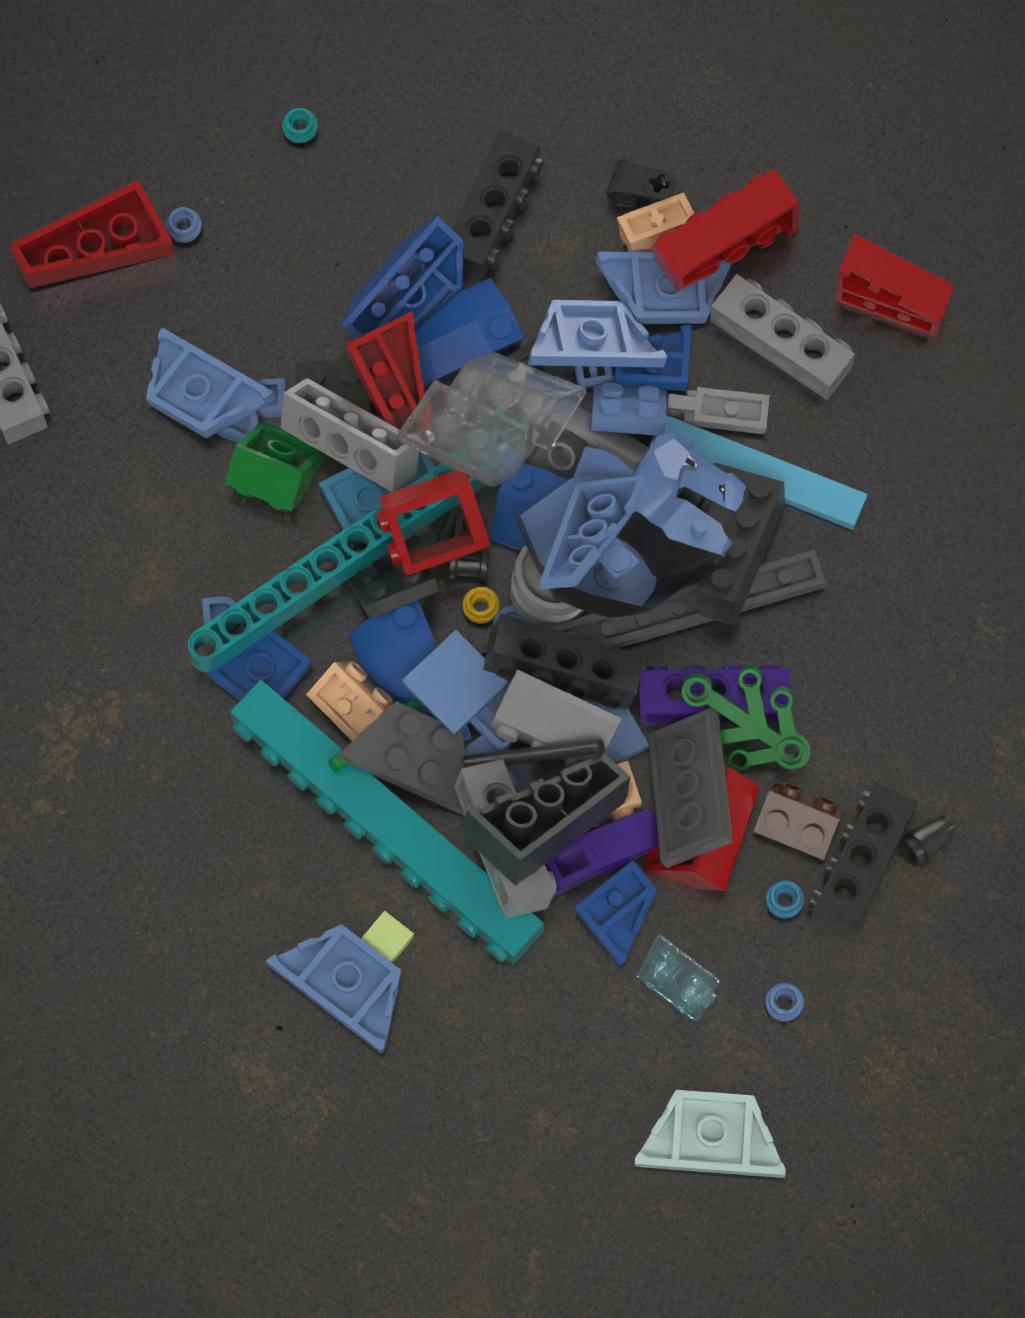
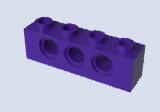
M773 664L762 665L759 667L762 674L759 687L762 694L767 724H779L778 713L771 706L770 697L772 691L777 687L784 686L790 689V669H781L780 666ZM700 665L687 666L684 670H669L665 666L648 667L646 671L640 672L639 725H670L711 708L707 704L699 707L691 706L684 699L674 700L667 695V692L672 688L682 689L685 679L695 673L707 676L711 680L713 687L720 689L724 693V697L749 713L746 697L742 693L744 689L739 684V674L743 667L740 665H726L721 670H706V667ZM747 673L743 676L746 683L753 684L757 681L755 674ZM695 682L691 685V689L695 693H701L705 690L702 683ZM778 694L775 697V701L778 704H786L789 701L785 694ZM719 713L720 724H736Z

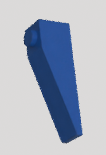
M491 278L458 292L415 332L423 386L425 388L520 345L525 338L510 305Z
M512 460L498 491L490 536L491 541L521 551L526 544L512 509L516 515L523 514L568 480L547 470Z
M418 600L372 619L368 618L348 634L361 667L381 689L390 695L393 703L397 701L405 705L410 700H415L420 705L421 713L436 719L402 684V680L437 648ZM465 725L460 730L463 732L464 744L473 741L469 728Z

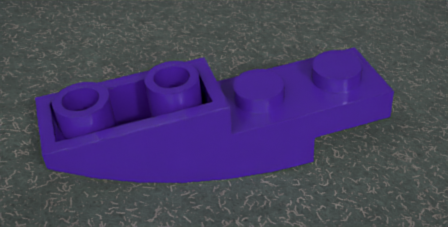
M652 809L635 813L586 833L546 862L545 867L547 871L550 870L553 873L556 881V892L552 898L597 875L602 877L632 860L659 848L657 822Z

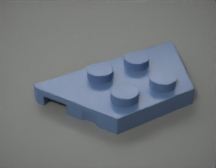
M598 252L596 256V264L618 299L632 312L633 318L641 324L706 323L711 312V305L715 302L731 266V263L723 261L719 263L720 268L716 273L677 291L654 259V252Z
M552 300L536 342L531 350L528 365L664 367L667 355L663 349L656 351L647 340L648 331L633 318L632 312L622 301Z
M161 328L159 331L158 339L160 343L157 357L153 359L151 369L153 377L148 384L146 400L150 406L199 435L208 438L274 401L275 396L270 389L168 330Z
M342 924L325 931L318 938H310L297 944L298 947L279 956L275 954L266 960L268 967L380 1054L384 1052L401 980V969Z

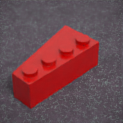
M775 169L767 174H757L748 181L746 187L736 193H726L717 201L714 207L705 212L700 210L688 218L686 224L675 231L669 229L663 232L653 244L654 259L676 290L680 291L716 273L720 268L719 263L726 261V263L734 264L744 259L745 254L751 247L758 245L762 250L772 245L775 241L773 237L782 231L787 236L797 232L799 201Z
M139 180L9 244L13 260L29 288L174 255L172 240Z

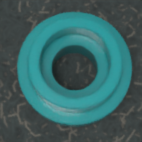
M295 108L284 117L282 128L284 135L289 140L296 143H304L316 135L318 122L315 115L309 110ZM298 124H304L307 126L303 130L294 129V127Z

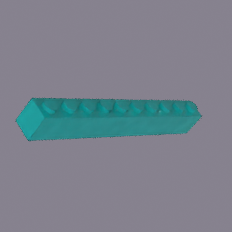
M260 680L230 711L232 722L234 723L232 729L246 742H249L251 739L262 747L260 753L268 762L274 766H277L279 763L290 772L287 776L298 788L304 791L308 787L318 796L315 799L316 802L327 813L332 815L336 811L346 820L343 824L350 833L358 839H361L362 836L366 837L374 844L372 850L380 859L386 863L392 860L403 869L400 874L410 885L415 888L421 885L431 894L428 897L429 900L442 912L445 913L449 909L459 918L457 924L468 935L474 937L478 934L488 943L485 948L497 960L503 962L506 959L514 965L544 932V923L532 912L505 919L488 874L372 774L350 764L338 773H335L329 767L328 761L342 749L265 682Z

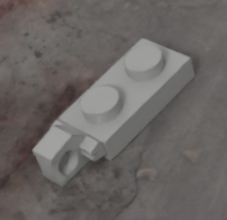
M697 387V390H688L687 396L669 394L666 415L684 418V422L697 427L765 434L770 395Z

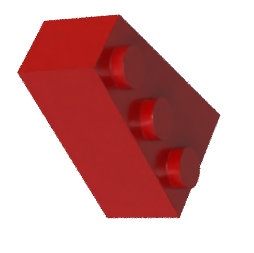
M854 233L839 270L834 301L936 337L950 304L954 285L947 282L944 278L933 275Z
M413 311L345 345L344 349L381 420L410 436L430 427L416 343Z

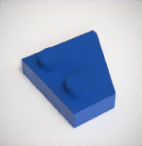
M692 325L680 326V332L661 337L659 333L647 338L656 351L663 349L666 353L667 360L664 367H615L614 383H618L623 387L639 388L644 385H651L663 390L687 391Z
M632 860L576 905L573 910L618 966H620L627 959L628 952L636 934L639 932L657 889L634 860Z

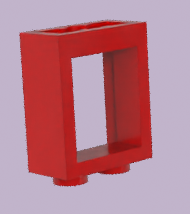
M464 468L378 497L382 510L377 511L376 514L383 533L390 531L393 543L387 544L394 566L401 564L406 576L491 546L471 482ZM457 495L468 533L408 553L396 516Z

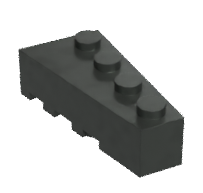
M714 462V465L726 474L734 473L746 486L743 501L736 512L712 500L709 502L708 515L722 525L726 536L730 541L734 542L728 548L721 561L700 575L698 591L700 616L736 625L785 508V487L783 481Z
M605 753L599 754L561 770L560 775L544 781L542 778L530 783L529 788L514 795H510V793L495 798V803L480 808L478 805L466 810L462 836L516 886L623 805L626 800L631 777Z

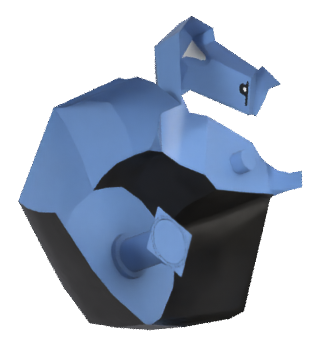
M673 431L656 437L635 472L616 455L603 449L585 446L573 478L523 514L516 515L513 509L512 512L529 554L539 574L542 576L576 483L645 475L647 484L638 508L617 538L579 584L573 587L549 589L554 599L580 610L609 618L639 615L659 607L721 561L728 548L734 542L730 541L726 536L722 525L687 500L677 498L678 489L687 487L736 512L743 501L746 486L734 473L726 474L692 450L693 441ZM687 457L695 462V467L685 463Z

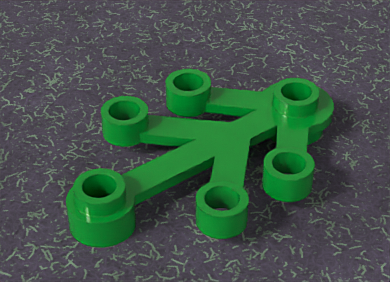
M746 666L739 674V684L745 691L749 713L713 690L712 682L707 676L695 673L685 679L682 686V697L686 703L695 707L707 704L739 725L720 729L722 745L758 738L769 745V747L751 751L744 746L732 748L728 756V764L736 771H744L752 765L776 761L783 768L798 769L808 762L811 754L810 743L805 736L797 733L795 730L791 710L793 693L789 688L784 686L777 687L772 691L770 697V704L778 713L779 733L767 725L759 687L762 674L757 667ZM747 673L755 674L757 681L753 684L746 683L743 676ZM695 682L702 683L705 690L701 693H695L692 691L691 685ZM778 694H785L789 701L786 704H778L775 701V697ZM789 744H794L799 748V751L791 755L785 751V747ZM737 753L745 755L747 760L742 764H738L732 757Z

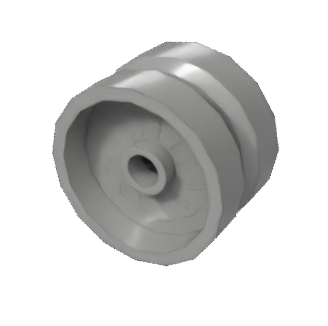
M525 545L516 559L510 580L509 596L515 610L526 621L544 627L580 618L584 613L583 610L554 599L549 589L541 590L539 586L541 575Z

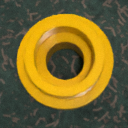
M486 587L471 589L464 596L462 603L465 616L470 621L478 624L492 621L500 607L496 593ZM478 602H485L488 605L484 611H477L474 606Z

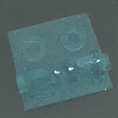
M661 934L656 936L637 975L649 989L658 992L670 1001L679 1012L688 1015L697 1023L706 1007H710L718 995L714 992L721 981Z

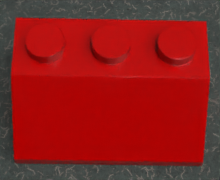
M725 767L733 843L669 868L661 863L659 848L648 853L642 870L696 889L725 891L760 786L733 768Z

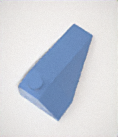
M645 475L576 483L539 582L541 590L573 587L579 584L617 538L638 508L647 484Z

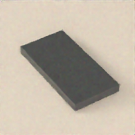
M711 707L648 733L661 863L669 868L733 843L719 713Z

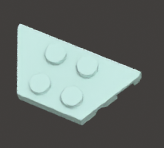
M676 1090L662 1116L652 1129L643 1148L635 1158V1167L785 1178L786 1175L785 1166L778 1156L772 1136L762 1119L761 1111L754 1095Z

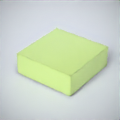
M384 911L361 939L393 963L415 936L413 932Z

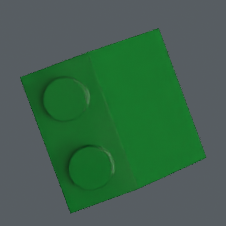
M261 421L235 445L225 484L235 488L242 495L255 496L267 501L275 509L292 511L304 499L326 454L288 432Z

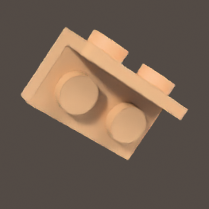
M334 662L306 695L353 741L360 732L373 723L393 703V699L383 689L379 687L374 688L366 680L368 675L365 670L355 662Z

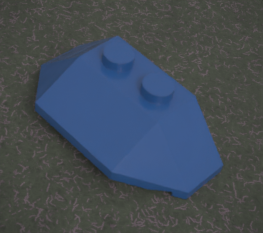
M438 215L432 217L405 238L356 293L340 325L357 339L413 311L414 329L416 332L453 296L462 291L463 239Z

